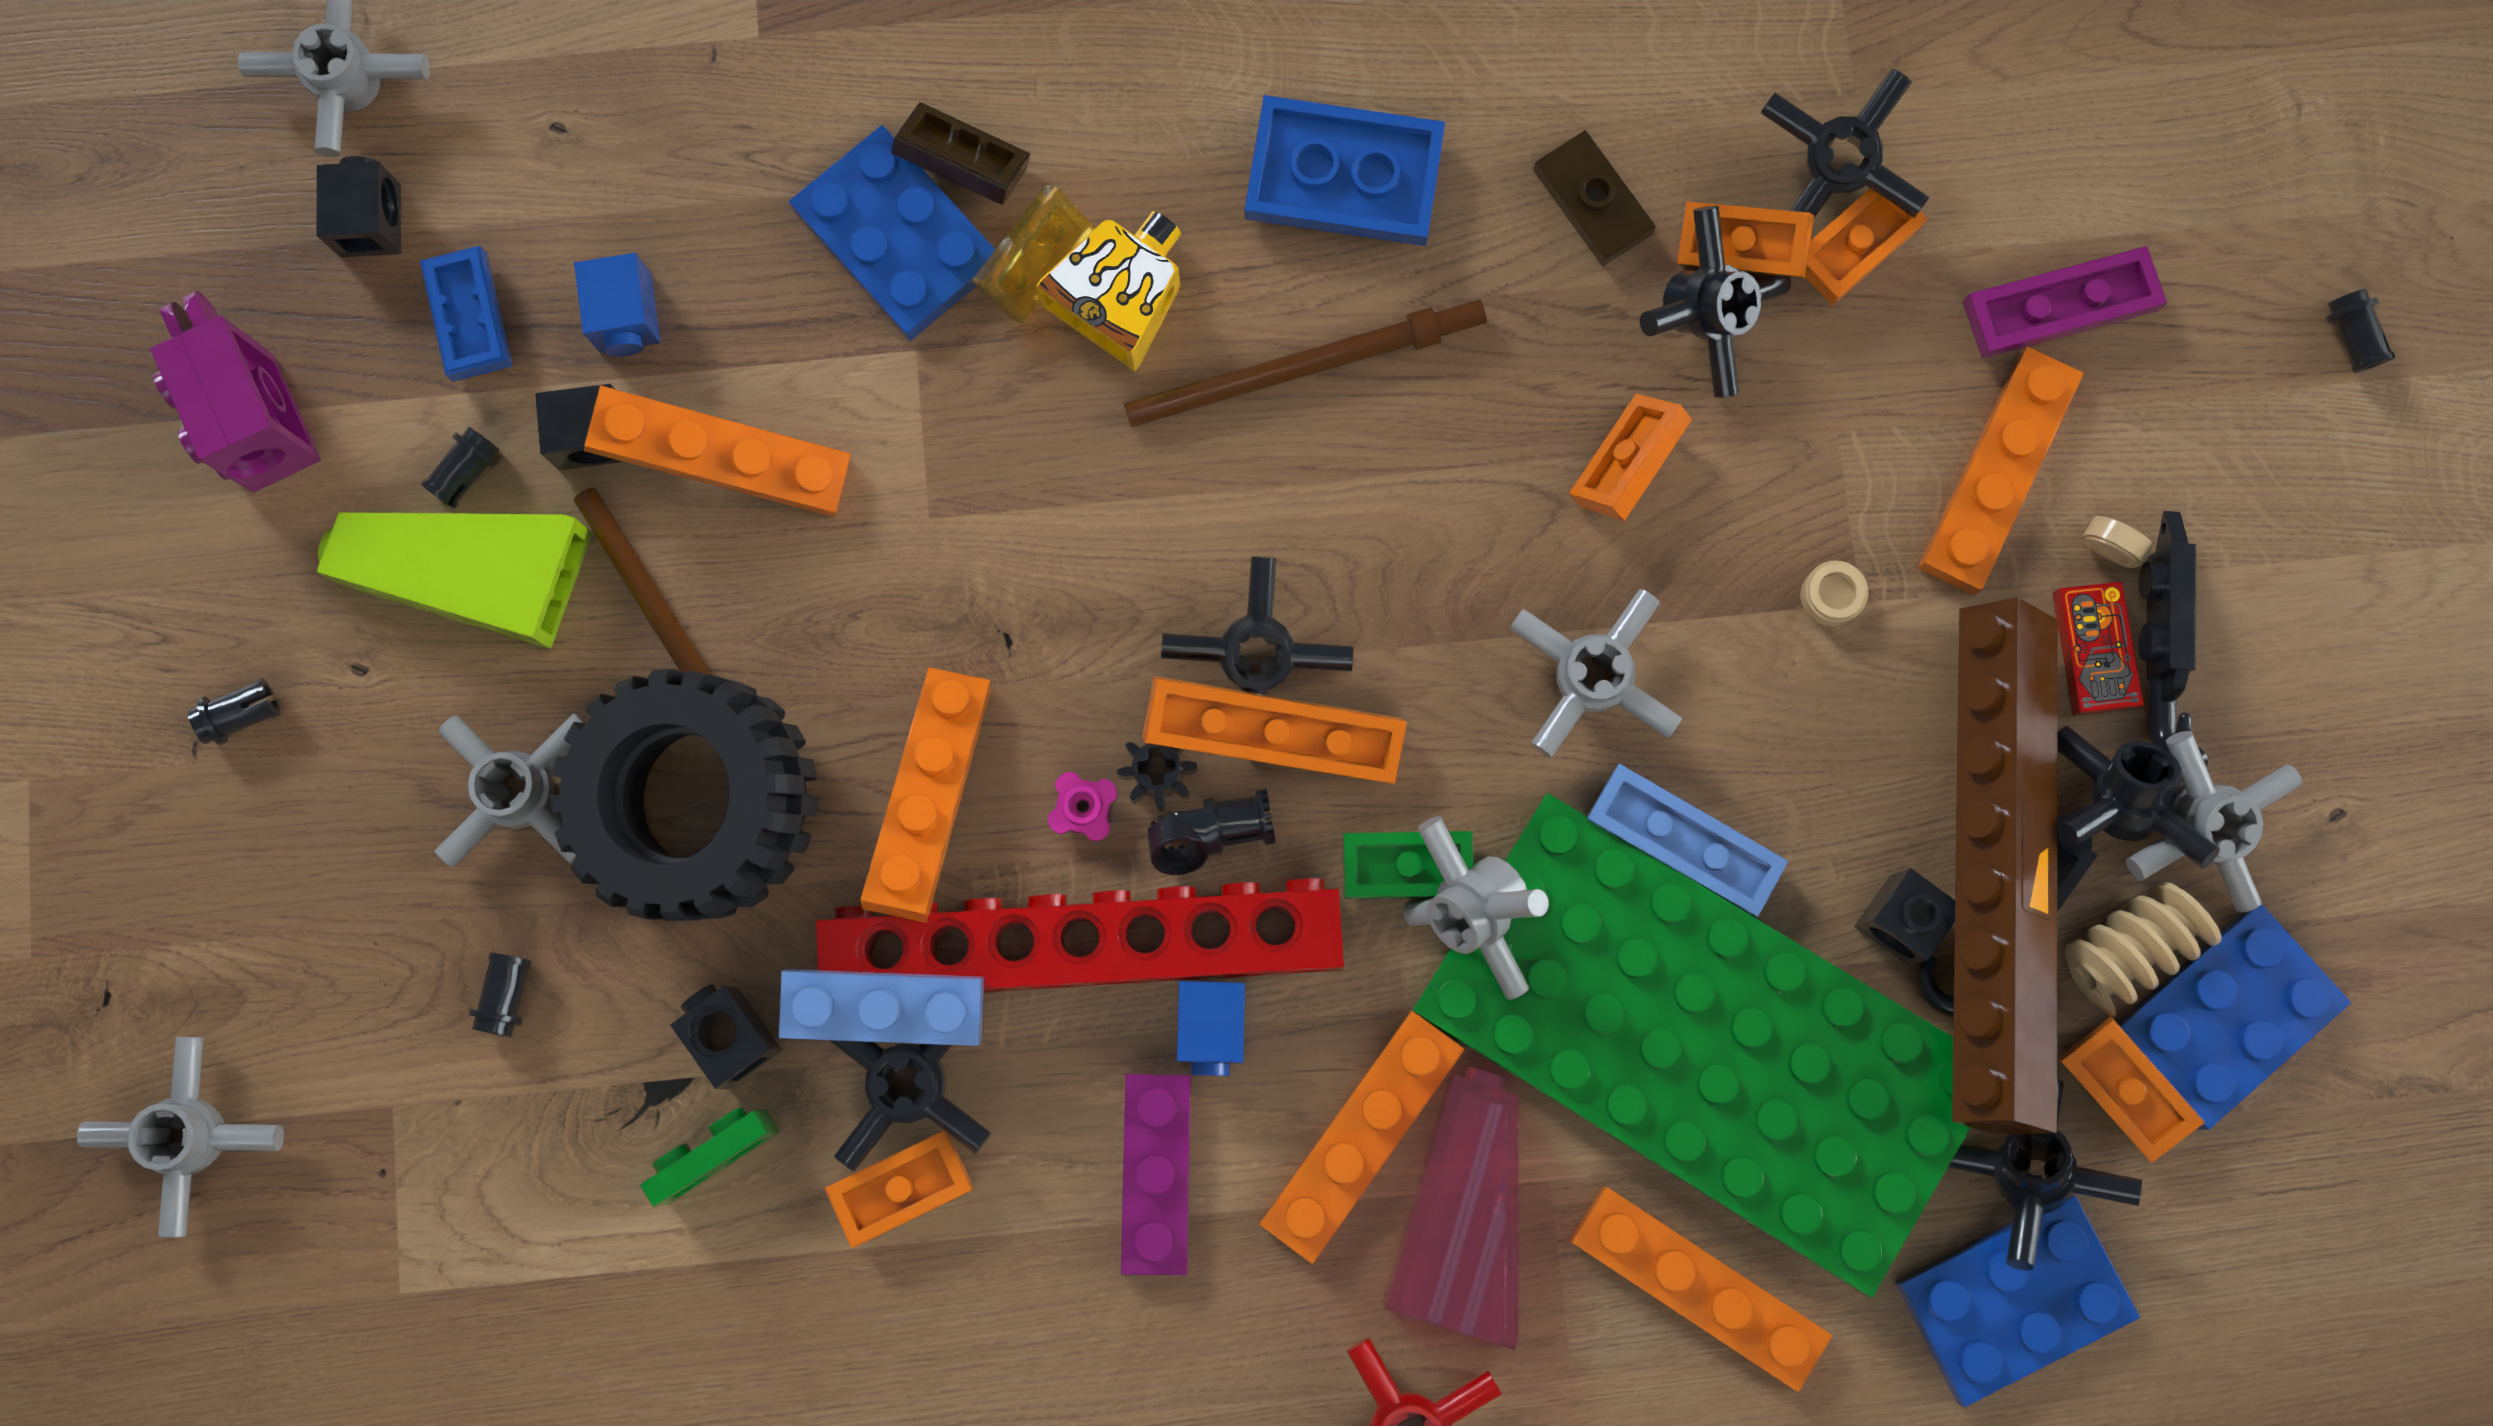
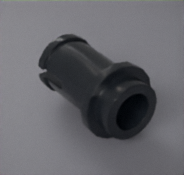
M2367 289L2349 293L2328 303L2332 314L2326 317L2329 324L2336 323L2353 365L2352 370L2354 373L2374 368L2396 358L2394 352H2391L2374 307L2380 304L2378 298L2370 299Z
M470 426L462 435L457 432L454 433L452 437L456 440V443L428 478L421 482L425 489L453 509L458 506L459 500L487 465L493 468L497 465L493 458L500 449Z
M261 678L253 684L214 700H210L206 696L199 698L197 706L188 710V718L193 731L203 744L215 741L217 744L222 745L228 741L229 734L268 718L279 716L280 707L277 700L270 702L269 699L250 706L254 702L274 695L266 680Z
M491 952L477 1010L470 1009L469 1016L475 1017L472 1030L512 1037L514 1025L521 1026L523 1019L516 1017L527 971L532 961Z

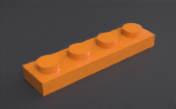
M2028 346L2019 353L1917 567L1918 569L1974 596L1982 591L2084 375L2083 372Z
M601 385L584 445L585 452L834 517L837 513L851 453Z
M928 667L860 899L864 910L927 923L991 694L990 680Z
M1153 676L1142 740L1149 744L1395 784L1407 721L1398 717Z
M1410 1011L1259 1225L1313 1264L1465 1049L1414 1011Z
M1606 1186L1602 1187L1569 1240L1570 1243L1798 1393L1833 1336Z

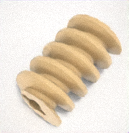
M2160 881L2149 887L2147 897L2140 895L2131 899L2128 902L2126 911L2118 910L2108 915L2106 926L2099 924L2088 929L2085 941L2077 939L2068 943L2064 954L2070 974L2079 990L2099 1010L2110 1016H2115V1006L2110 998L2113 993L2127 1004L2135 1003L2138 995L2131 983L2133 979L2137 980L2147 989L2153 990L2159 983L2152 968L2153 965L2156 964L2167 974L2174 975L2179 972L2180 965L2173 951L2177 950L2189 960H2196L2201 954L2198 943L2194 938L2196 935L2210 946L2219 944L2222 936L2212 917L2198 901L2178 886Z

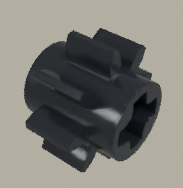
M1126 743L1127 751L1133 757L1132 766L1118 769L1117 775L1119 779L1136 780L1137 786L1130 795L1132 803L1140 802L1147 795L1155 798L1159 812H1164L1166 797L1174 793L1184 799L1190 797L1187 787L1182 783L1183 775H1192L1198 772V766L1196 762L1192 761L1180 762L1179 755L1184 749L1156 744H1146L1139 748L1134 743ZM1157 756L1163 757L1166 767H1175V771L1165 773L1164 784L1153 785L1149 775L1141 774V770L1151 768V758Z

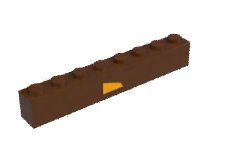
M2018 597L1959 609L1952 1122L1992 1134L2057 1133L2058 620Z

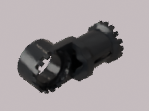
M1267 789L1256 790L1255 796L1217 803L1213 798L1203 799V809L1185 812L1178 811V813L1173 814L1171 811L1167 813V818L1165 819L1160 815L1157 817V823L1154 820L1151 822V828L1148 827L1147 835L1151 863L1155 869L1168 875H1185L1194 872L1204 865L1208 856L1222 854L1226 846L1261 840L1265 845L1276 843L1273 822H1266V820L1272 818L1271 813L1264 814V812L1270 811ZM1175 840L1191 841L1187 847L1181 845L1176 850H1174V846L1168 849L1164 846Z

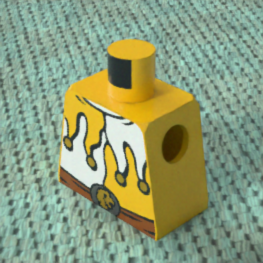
M1155 211L1151 212L1135 235L1113 220L1107 219L1103 221L1038 282L1036 289L1041 307L1135 372L1141 365L1180 287L1179 268L1165 256L1181 236V231L1171 220Z

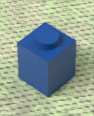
M636 252L574 262L582 331L600 353L605 352L607 355L616 357L631 356L640 353L643 350V346L661 343L652 274Z
M1179 981L1177 1061L1190 1062L1191 1075L1230 1076V1063L1244 1064L1245 983Z

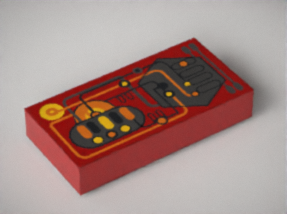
M2122 581L2059 588L2052 594L2058 620V630L2073 716L2131 710L2143 706Z

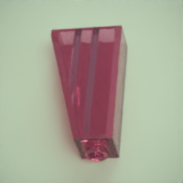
M1468 1067L1465 1078L1456 1075L1449 1076L1382 1304L1387 1310L1515 1350L1519 1338L1518 1095L1503 1090L1506 1078Z

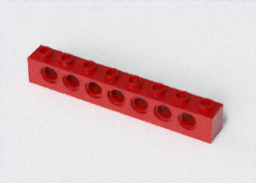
M1308 878L1286 881V892L1260 893V883L1224 884L1221 885L1222 896L1196 897V888L1194 886L1165 887L1157 889V900L1132 901L1131 891L1129 890L1099 891L1092 893V904L1067 905V895L1044 894L1029 896L1028 907L1003 909L1001 898H978L964 900V911L938 913V903L932 902L927 923L897 916L874 917L873 911L864 910L862 906L834 908L835 919L816 920L817 968L823 971L984 977L983 993L1342 971L1344 969L1339 889H1325L1324 879ZM1279 910L1290 916L1294 923L1295 931L1289 941L1281 945H1270L1259 937L1256 926L1260 917L1266 912ZM1204 915H1219L1229 924L1230 934L1227 941L1216 949L1202 948L1193 940L1192 931L1194 924ZM1143 918H1152L1159 921L1165 931L1161 946L1150 953L1137 952L1129 944L1128 935L1132 925ZM1079 922L1092 923L1099 932L1098 946L1091 954L1085 957L1071 956L1067 952L1064 943L1068 929ZM1015 926L1028 927L1034 937L1032 951L1022 960H1007L1003 956L1000 947L1004 933ZM950 930H962L967 936L969 943L966 956L957 964L944 965L939 960L936 950L940 937ZM886 934H897L903 944L902 957L895 966L888 969H880L873 959V947L880 937Z

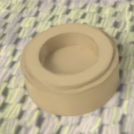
M2094 516L2082 536L2084 544L2090 550L2113 563L2128 568L2140 567L2153 546L2152 542L2141 532L2125 523L2105 516Z
M1828 561L1817 566L1805 578L1801 586L1800 599L1805 612L1815 622L1830 627L1841 626L1853 620L1864 609L1868 600V585L1863 574L1853 565L1843 561Z

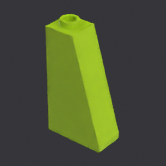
M338 512L333 528L328 529L320 541L318 548L320 563L316 572L340 586L552 649L593 533L576 518L564 514Z

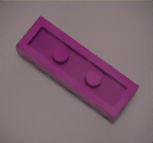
M2147 246L1973 292L1963 300V305L1982 359L2154 313L2167 304Z
M1125 1074L1121 1239L1122 1275L1187 1276L1191 1075Z

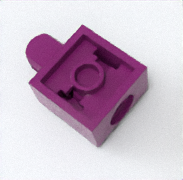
M194 291L183 297L185 310L176 302H171L159 309L171 338L150 348L159 372L153 374V379L165 402L171 408L177 409L184 427L178 429V436L185 451L195 463H205L215 469L222 479H231L254 493L321 461L275 356L225 317L222 315L218 316L212 304L199 291Z

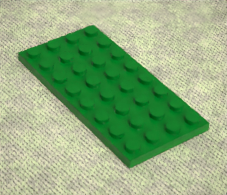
M1546 793L1505 860L1519 873L1525 882L1527 890L1540 889L1548 898L1549 906L1544 915L1514 918L1510 921V927L1503 936L1529 986V990L1515 999H1506L1480 948L1469 954L1458 953L1450 949L1412 1011L1864 1296L1873 1298L1971 1128L1952 1122L1953 1036L1672 867L1588 821L1587 816L1551 794Z

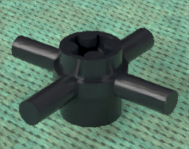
M1892 68L1857 117L1839 116L1824 124H1821L1776 92L1772 95L1761 111V114L1808 145L1807 166L1813 179L1790 211L1811 213L1815 218L1832 193H1852L1868 186L1913 218L1916 217L1930 197L1882 165L1883 144L1877 132L1912 84V81L1906 75ZM1835 138L1840 140L1847 139V142L1854 144L1859 149L1860 153L1865 156L1859 166L1848 163L1842 167L1841 171H1837L1830 165L1834 158V152L1830 146Z
M1706 206L1693 210L1700 269L1696 271H1680L1675 274L1666 285L1663 295V306L1643 312L1640 316V327L1647 336H1654L1674 329L1678 332L1693 333L1703 340H1708L1714 397H1730L1739 393L1733 336L1741 335L1751 330L1758 320L1761 301L1786 294L1790 289L1791 281L1790 277L1766 274L1754 278L1745 271H1739L1731 265H1725L1719 206Z
M1251 556L1247 615L1232 622L1222 637L1162 633L1161 658L1220 662L1228 679L1242 688L1241 691L1267 695V690L1282 683L1292 668L1351 672L1354 650L1353 646L1294 642L1286 626L1272 617L1277 558ZM1251 636L1252 638H1264L1268 644L1275 645V656L1264 658L1261 663V669L1258 670L1248 668L1249 661L1247 657L1239 654L1241 649L1240 643L1248 641Z
M2065 726L2057 732V751L2095 781L2091 794L2093 804L2062 822L2057 827L2058 837L2063 844L2068 847L2077 846L2101 830L2112 837L2125 841H2140L2149 838L2156 831L2200 868L2207 867L2218 856L2220 848L2173 811L2176 801L2175 788L2182 782V779L2180 777L2181 768L2178 760L2169 751L2149 742L2132 741L2122 744L2116 750L2111 761L2069 726ZM2199 748L2204 763L2207 766L2208 757L2206 753L2201 748Z
M829 1040L867 1070L865 1090L872 1107L834 1155L840 1163L850 1170L856 1171L892 1122L913 1123L928 1117L974 1154H977L991 1136L990 1131L944 1097L946 1076L940 1060L951 1045L919 1044L918 1046L898 1044L884 1050L875 1042ZM908 1064L919 1070L914 1077V1083L922 1091L914 1101L909 1097L898 1098L895 1094H889L888 1092L889 1083L887 1080L893 1079L896 1072L905 1069Z
M2058 1078L2057 1125L2064 1089V1082ZM2058 1130L2057 1133L2008 1134L1999 1150L1962 1143L1948 1168L1995 1177V1183L2001 1195L2015 1208L2006 1263L2010 1267L2025 1271L2034 1269L2044 1214L2060 1208L2072 1197L2073 1193L2139 1206L2143 1179L2078 1167L2067 1138ZM2030 1160L2045 1162L2044 1176L2046 1179H2043L2042 1175L2028 1173L2031 1165Z

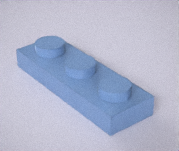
M1620 763L1613 770L1587 816L1588 821L1672 867L1755 918L1759 916L1789 862Z
M786 969L781 974L779 1038L979 1046L982 1040L984 977Z

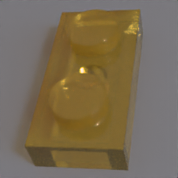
M1045 185L975 275L972 282L1011 320L1023 324L1040 302L1036 285L1041 278L1096 227L1059 188Z

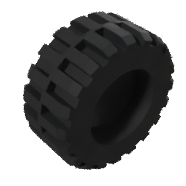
M674 669L653 670L648 678L632 676L616 683L614 690L618 697L605 694L598 695L586 706V712L591 716L586 724L573 722L564 737L565 742L571 744V748L566 758L556 757L552 776L561 777L559 795H550L551 815H561L563 829L557 830L555 836L561 852H572L576 855L577 860L571 863L570 869L582 884H599L595 889L596 897L611 907H626L629 915L643 919H665V921L719 919L735 915L738 907H753L766 899L769 892L766 887L768 884H783L795 870L794 866L787 861L790 854L805 853L812 836L802 831L805 816L817 817L818 797L807 796L806 781L817 779L813 759L799 757L797 750L804 747L806 740L797 725L782 722L785 717V710L772 699L757 696L755 688L741 682L691 670L687 673ZM688 735H697L705 738L715 748L724 763L729 780V803L722 826L712 841L695 855L688 858H678L670 855L660 846L648 827L643 805L644 788L650 769L659 755L680 738Z

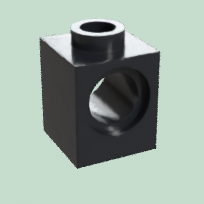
M349 156L342 158L339 164L317 165L316 236L340 258L401 254V184L379 161L368 157Z
M603 384V385H601V386H605V387H608V388L615 389L611 384ZM600 385L535 393L540 454L558 470L623 462L584 451Z
M1912 868L1889 876L1854 927L1906 965L1927 961L1955 923V900Z
M714 984L702 988L681 1005V1009L685 1014L670 1024L715 1089H731L782 1051L743 994L735 987L723 985L717 990ZM728 1014L736 1024L737 1035L729 1048L719 1051L710 1040V1028L718 1017Z

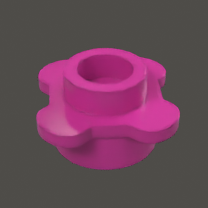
M1066 772L1060 775L1055 782V788L1059 793L1056 808L1048 815L1050 828L1057 834H1065L1068 831L1086 834L1087 838L1091 841L1104 839L1110 832V824L1107 821L1110 804L1115 802L1118 796L1115 785L1108 779H1101L1097 782L1081 780L1074 772ZM1080 801L1088 802L1089 808L1086 812L1082 813L1077 810V804Z

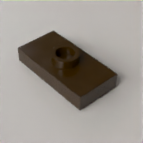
M919 102L894 137L891 154L1001 205L1005 203L1026 171L1031 154L922 102Z
M1586 130L1535 162L1533 171L1602 267L1653 235L1656 228L1655 224Z

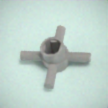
M327 0L325 23L312 25L302 31L295 40L292 52H240L238 57V66L242 76L299 78L308 92L318 98L314 151L326 157L340 156L344 111H356L369 105L378 94L381 84L380 79H428L430 75V63L426 54L370 53L362 40L350 32L353 0Z
M1639 589L1607 635L1589 634L1573 642L1524 608L1509 629L1558 662L1556 681L1563 696L1530 744L1534 749L1544 756L1552 758L1584 711L1603 712L1617 705L1623 707L1667 739L1672 735L1681 722L1682 717L1633 684L1635 680V665L1628 651L1631 644L1660 605L1656 597L1645 590ZM1585 657H1595L1594 662L1600 664L1605 670L1611 668L1614 676L1611 682L1601 680L1593 689L1586 687L1581 681L1587 675V668L1581 662Z
M573 713L531 755L518 751L495 753L458 715L452 716L441 725L438 733L473 767L467 785L469 797L477 808L434 850L447 865L454 868L497 825L512 829L532 826L570 865L577 860L574 853L561 852L555 836L557 830L563 829V823L558 815H551L550 795H555V786L550 772L554 768L556 757L565 758L568 755L571 744L565 742L564 737L573 722L586 724L580 716ZM513 773L516 779L526 781L524 793L519 792L517 797L509 802L510 807L508 808L503 803L509 801L511 791L502 783L506 777Z
M2190 731L2176 733L2166 740L2170 753L2178 760L2181 768L2180 777L2183 785L2175 788L2176 801L2173 811L2220 848V852L2213 862H2216L2235 910L2237 912L2252 911L2259 907L2262 902L2243 857L2256 848L2262 836L2263 819L2260 810L2302 785V778L2293 766L2285 764L2242 791L2232 786L2213 783L2193 733ZM2162 837L2126 859V866L2135 879L2142 881L2185 854Z
M1441 816L1426 820L1417 829L1444 881L1441 883L1437 895L1433 899L1414 900L1405 905L1403 910L1405 921L1411 926L1431 925L1439 939L1458 953L1469 954L1480 948L1505 998L1510 1000L1523 995L1529 990V986L1503 936L1507 933L1510 921L1514 918L1544 915L1549 906L1547 895L1540 889L1527 890L1525 882L1519 873L1509 863L1498 857L1488 856L1468 870Z
M176 1037L169 1099H164L158 1104L148 1106L140 1111L132 1122L84 1121L80 1124L77 1132V1142L82 1148H127L133 1159L141 1166L163 1174L158 1237L187 1236L192 1174L198 1173L211 1165L223 1150L279 1151L284 1141V1130L281 1125L226 1124L220 1112L205 1100L199 1099L203 1037ZM172 1128L182 1129V1142H170Z

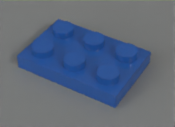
M1264 95L1244 217L1246 220L1426 246L1445 122Z
M881 125L788 202L798 217L906 338L911 341L1003 265L1001 255L921 167L891 154L894 137Z
M2262 903L2256 909L2242 912L2220 931L2222 938L2219 944L2216 946L2206 944L2202 947L2199 958L2185 962L2180 967L2179 972L2168 977L2117 1022L2200 1115L2205 1123L2198 1128L2199 1130H2210L2351 1004L2350 1000Z
M2072 1195L2060 1208L2043 1215L2033 1270L2015 1269L2006 1263L2012 1222L1895 1282L1957 1404L1967 1407L2141 1318L2076 1196Z

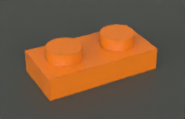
M1870 188L1810 240L1805 278L1833 306L1918 232L1928 218L1921 211L1913 218Z
M1686 201L1677 264L1700 268L1693 210L1706 206H1719L1725 265H1731L1737 270L1747 273L1805 278L1814 221L1813 214Z
M1635 394L1568 494L1581 508L1625 521L1693 419L1680 404Z
M2111 1016L2059 1056L2066 1068L2151 1164L2205 1123L2200 1115Z
M941 1131L825 1187L851 1249L975 1190L951 1135L946 1131Z

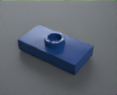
M479 245L421 260L420 264L445 375L452 382L513 367L487 252Z

